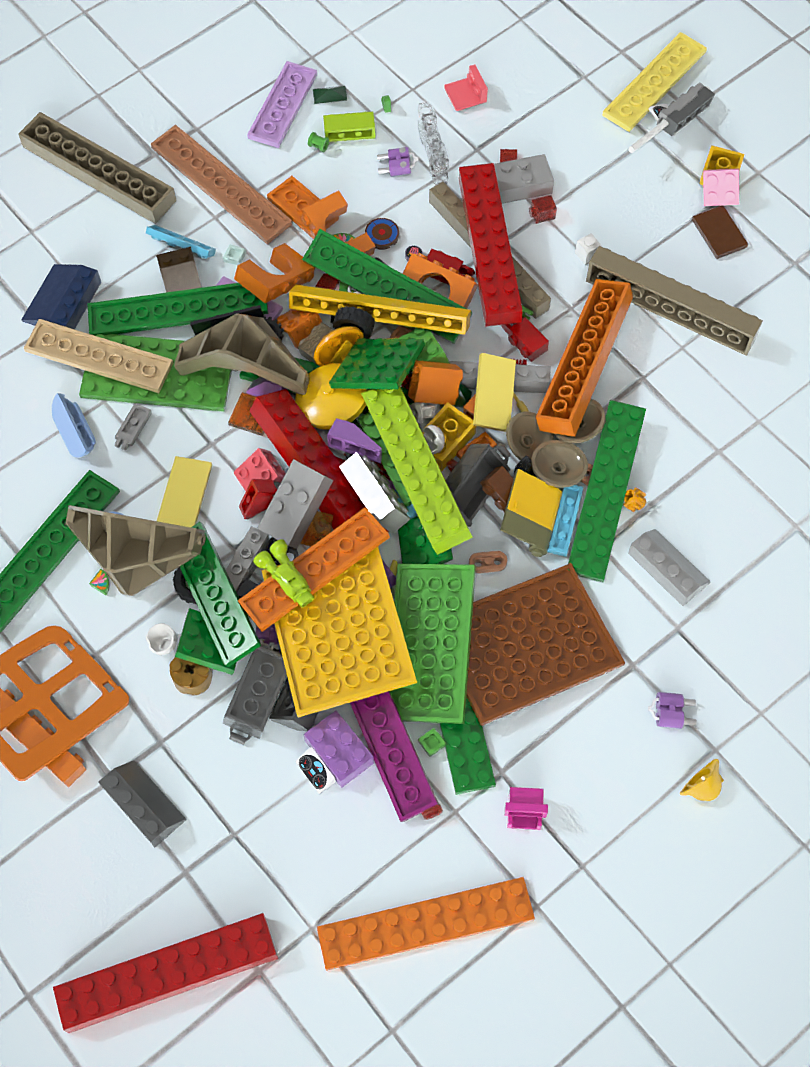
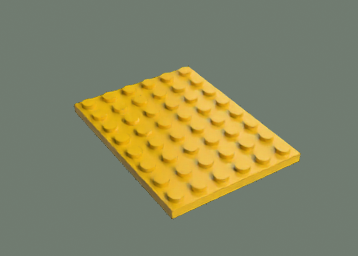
M378 547L314 593V600L303 608L298 605L274 623L298 717L417 683ZM266 569L261 570L264 581L272 576Z

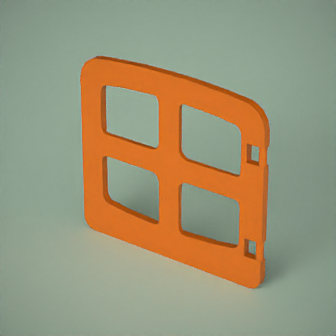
M60 626L45 627L0 655V675L5 674L23 693L21 699L0 713V732L32 709L39 710L57 730L56 733L23 753L15 752L0 735V762L16 780L26 781L129 704L128 694ZM68 642L75 647L71 651L65 646ZM50 644H56L72 660V663L44 683L36 684L17 663ZM81 674H85L102 692V696L75 719L69 720L50 698ZM109 683L114 690L109 692L104 685Z

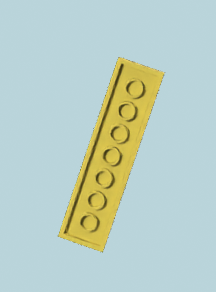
M680 32L603 110L602 116L630 132L649 112V108L655 106L706 53L707 47Z

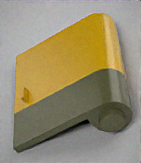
M517 469L500 531L528 543V549L533 556L542 557L546 555L562 491Z

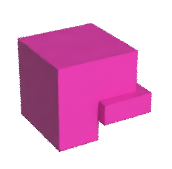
M510 787L508 802L505 803L504 816H507V828L541 830L542 818H546L548 814V804H543L544 789Z

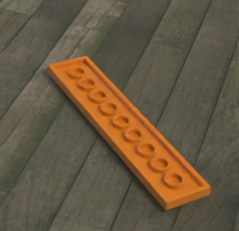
M524 877L317 926L325 969L328 971L532 921L535 917Z

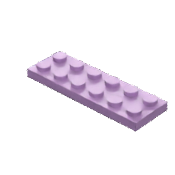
M286 61L247 134L248 139L279 148L317 76V70Z

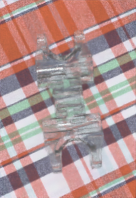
M422 102L418 104L419 119L417 127L421 143L425 148L428 158L429 171L435 185L442 181L447 185L449 159L445 144L441 140L437 127V117L433 105L430 102ZM426 107L430 109V112L424 114L421 112V109ZM442 174L445 176V179L439 181L436 179V176Z

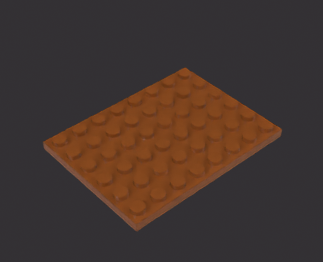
M571 563L473 602L466 696L481 726L625 665L624 659Z

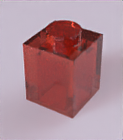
M552 195L531 200L529 214L531 218H534L536 224L556 218L557 207Z

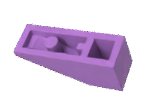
M336 418L327 434L328 447L353 455L357 452L361 456L366 455L369 460L381 463L382 448L355 424Z

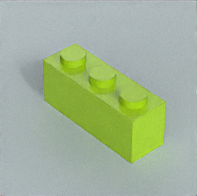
M373 111L323 115L325 137L329 138V142L375 138Z

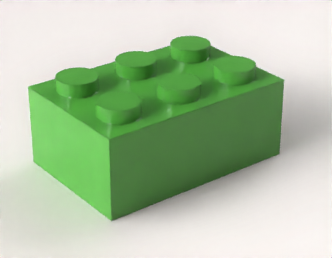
M415 328L399 338L424 339L425 346L417 358L418 361L450 363L430 329ZM413 364L412 368L410 369L412 373H413V369H414V364Z

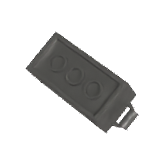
M499 443L494 448L490 444H471L446 479L468 527H471V521L489 497L483 491V486L480 482L496 467L503 466L507 472L511 470L507 465L511 453L502 443ZM497 450H498V451L502 454V456L505 458L504 460H503V459L501 458V456L496 452Z
M260 646L252 652L224 715L222 724L230 727V740L244 745L252 736L258 739L261 738L269 715L287 676L281 650L276 648L270 650ZM233 729H236L245 734H248V737L246 738L232 731Z

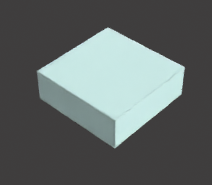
M230 244L223 256V261L238 266L246 254V249Z

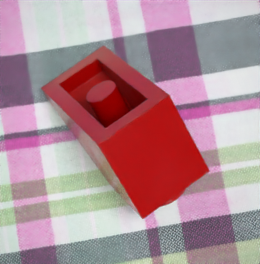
M251 480L239 504L244 519L248 520L268 508L277 491L273 480Z

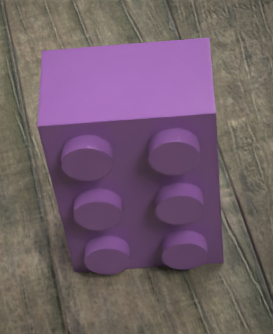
M337 710L303 734L307 745L314 749L341 788L374 764L373 755Z

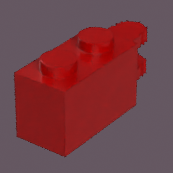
M431 249L427 255L428 261L433 263L436 260L444 264L443 268L448 270L450 267L454 268L463 277L466 274L473 277L475 274L473 268L463 264L464 261L447 255L440 250ZM430 277L449 285V282L445 277Z
M526 317L522 319L521 323H513V326L510 324L501 325L508 334V340L511 345L516 346L520 350L521 355L524 358H528L531 362L548 351L549 340Z

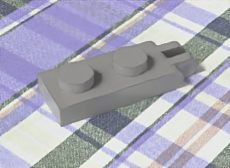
M134 403L115 435V447L119 448L121 446V449L126 451L129 445H134L152 414L151 409Z

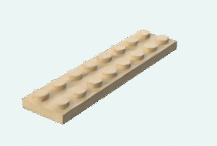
M42 319L38 320L24 346L25 352L156 393L160 392L173 365L172 359Z

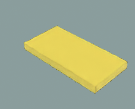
M486 353L479 354L474 426L506 432L512 413L516 360Z
M175 456L157 517L158 522L190 528L197 523L212 469V462Z

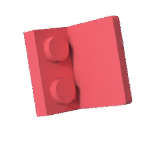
M475 64L469 66L467 78L444 85V89L456 111L487 102L488 88Z
M258 448L234 471V475L245 491L252 479H267L281 483L286 474L271 451Z

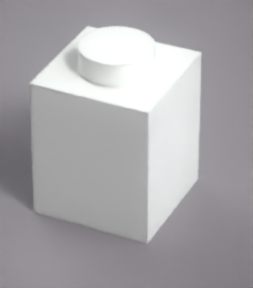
M590 233L577 240L575 254L586 265L597 248L602 245Z

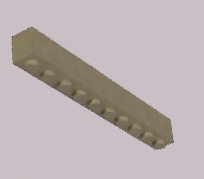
M442 181L429 189V203L471 248L463 202ZM512 256L521 304L532 310V316L536 319L549 311L551 298Z

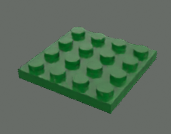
M357 339L329 381L330 387L342 389H399L425 346L424 339Z

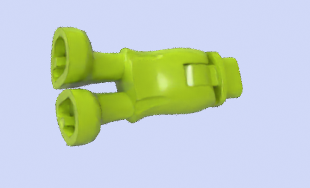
M284 539L277 540L270 547V552L281 564L279 567H277L268 551H262L257 554L253 562L257 567L269 571L272 578L279 583L286 595L293 599L294 603L298 602L303 608L314 600V596L310 593L311 589L306 579L295 568L294 562L289 560L287 556V543Z

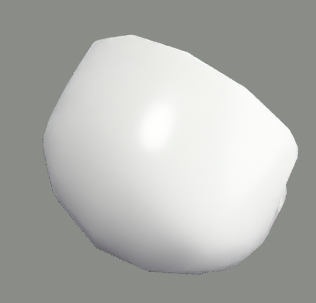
M428 425L422 429L432 453L436 454L442 451L445 438L441 429L435 425Z
M155 624L146 634L149 649L156 655L169 654L176 647L178 640L176 632L167 624Z

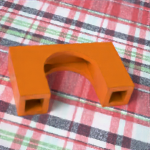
M338 190L303 208L301 219L305 226L308 225L312 237L315 238L319 229L326 232L325 226L329 221L347 212L348 203ZM367 232L345 242L369 256L375 252L376 246Z
M284 243L273 248L270 263L285 275L268 273L249 259L237 266L234 280L264 303H267L288 293L295 285H303L310 282L314 277L315 267L304 262L302 255Z
M412 253L402 274L420 284L432 276L445 277L450 285L448 299L467 309L478 287V284L474 282L475 278L467 274L463 277L454 268L450 267L448 270L443 268L444 264L436 260L432 263L427 260V256L418 253V255Z

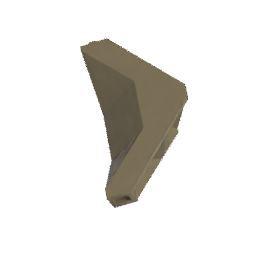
M235 314L179 344V351L174 365L178 373L183 376L212 366L251 372L302 395H306L310 380L307 371L300 366L264 318L244 314Z
M70 505L65 523L100 567L107 573L119 592L129 596L136 595L199 555L206 540L205 530Z

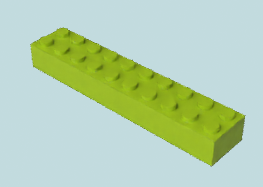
M401 387L399 389H369L361 393L437 555L473 538Z

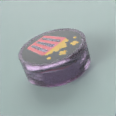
M415 245L409 246L405 250V259L408 261L412 253L418 255V253L422 254V249Z

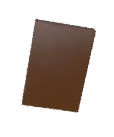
M723 205L692 217L693 223L716 259L748 247L747 241Z

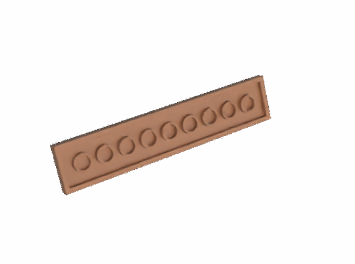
M176 124L151 143V148L267 245L292 225V220Z

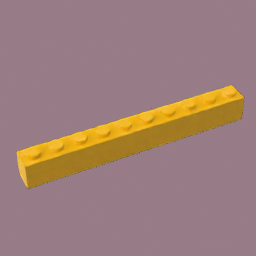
M295 285L289 291V309L336 315L337 310L342 307H355L367 311L376 322L464 335L470 327L471 310L303 285Z

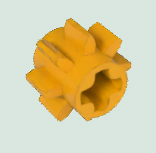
M637 487L634 490H627L623 506L632 512L641 510L646 505V499L644 498L646 493Z

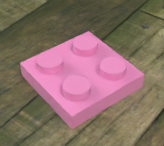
M739 168L703 171L704 206L739 205Z

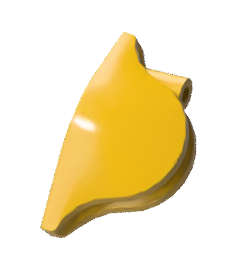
M713 759L686 783L679 794L682 796L691 795L700 801H711L717 798L724 781L719 774V760Z

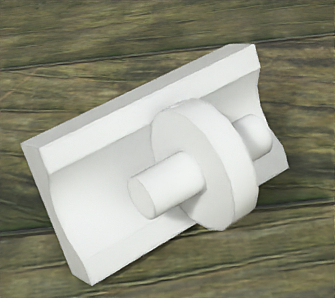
M415 402L410 405L418 423H423L428 418H433L441 410L440 404Z

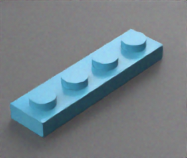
M157 225L148 226L146 229V234L151 235L152 239L164 240L170 246H179L181 248L191 246L192 252L197 253V256L207 259L215 255V248Z
M577 485L564 487L548 553L567 556L584 487Z

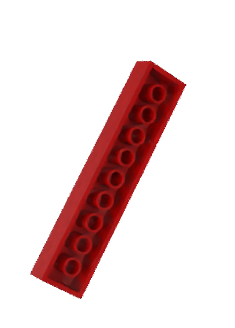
M494 163L459 167V185L485 327L521 323L523 310Z
M287 389L257 396L250 409V413L287 465L290 467L294 459L333 480L318 508L333 530L365 508V504L339 466L341 464Z
M264 913L59 984L53 987L63 1031L72 1033L278 959L266 917Z

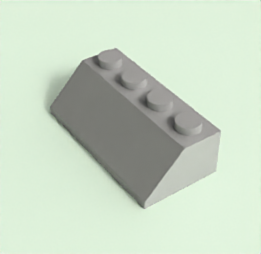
M656 529L643 533L630 546L628 554L682 606H685L711 582Z

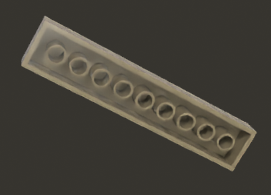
M39 112L18 133L23 148L154 224L177 201L173 187L42 112Z
M599 246L589 261L586 282L594 285L596 279L630 283L633 295L631 303L745 356L748 355L757 338L763 322L757 316L750 315L739 308L726 304L722 300H717L706 293L695 290L689 285L682 284L674 278H669L656 270L649 269L641 263H636L623 255L612 252L608 248Z

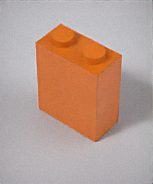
M416 360L408 396L414 402L446 404L448 402L451 405H455L459 395V385L463 379V370L456 364Z

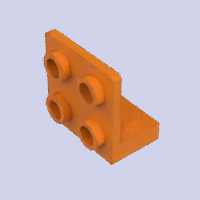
M290 309L285 314L278 316L276 323H281L282 326L280 328H283L284 332L288 333L294 347L298 349L301 340L307 338L311 334L312 329L318 326L322 320L318 313Z

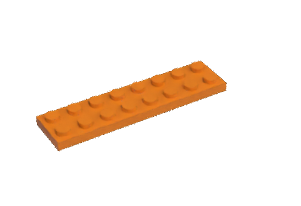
M365 507L292 561L295 568L306 579L311 589L310 593L313 595L389 539L390 536ZM272 576L238 600L261 632L299 605L298 602L294 603L293 599L286 595Z

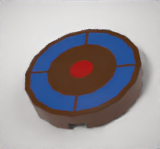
M387 218L374 219L365 228V233L367 232L376 246L375 249H389L399 239L397 224Z

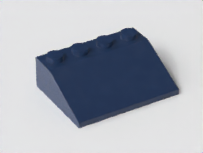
M54 264L22 317V322L35 326L38 320L42 319L75 330L88 307L87 303L91 302L101 284L98 270L84 265Z

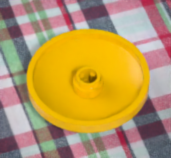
M341 363L327 364L308 374L310 380L306 395L298 393L295 395V402L315 428L329 430L336 418L351 423L362 413L366 406L361 393L368 389L330 387L329 381Z

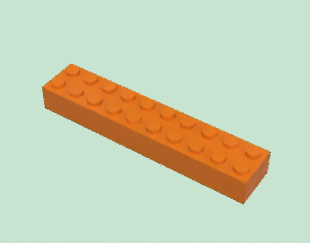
M601 279L595 280L536 415L540 431L575 437L633 299L630 283Z

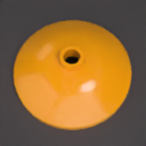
M351 326L341 327L329 332L322 338L315 349V362L319 366L327 365L344 341L348 340L354 345L357 339L363 338V333L359 328Z

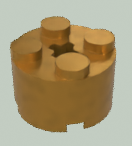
M174 657L170 662V676L179 692L199 695L209 688L212 680L211 668Z

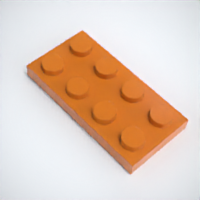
M290 176L268 193L267 199L312 237L308 225H304L301 217L303 208L320 199L295 177ZM339 216L329 221L325 226V230L337 222Z

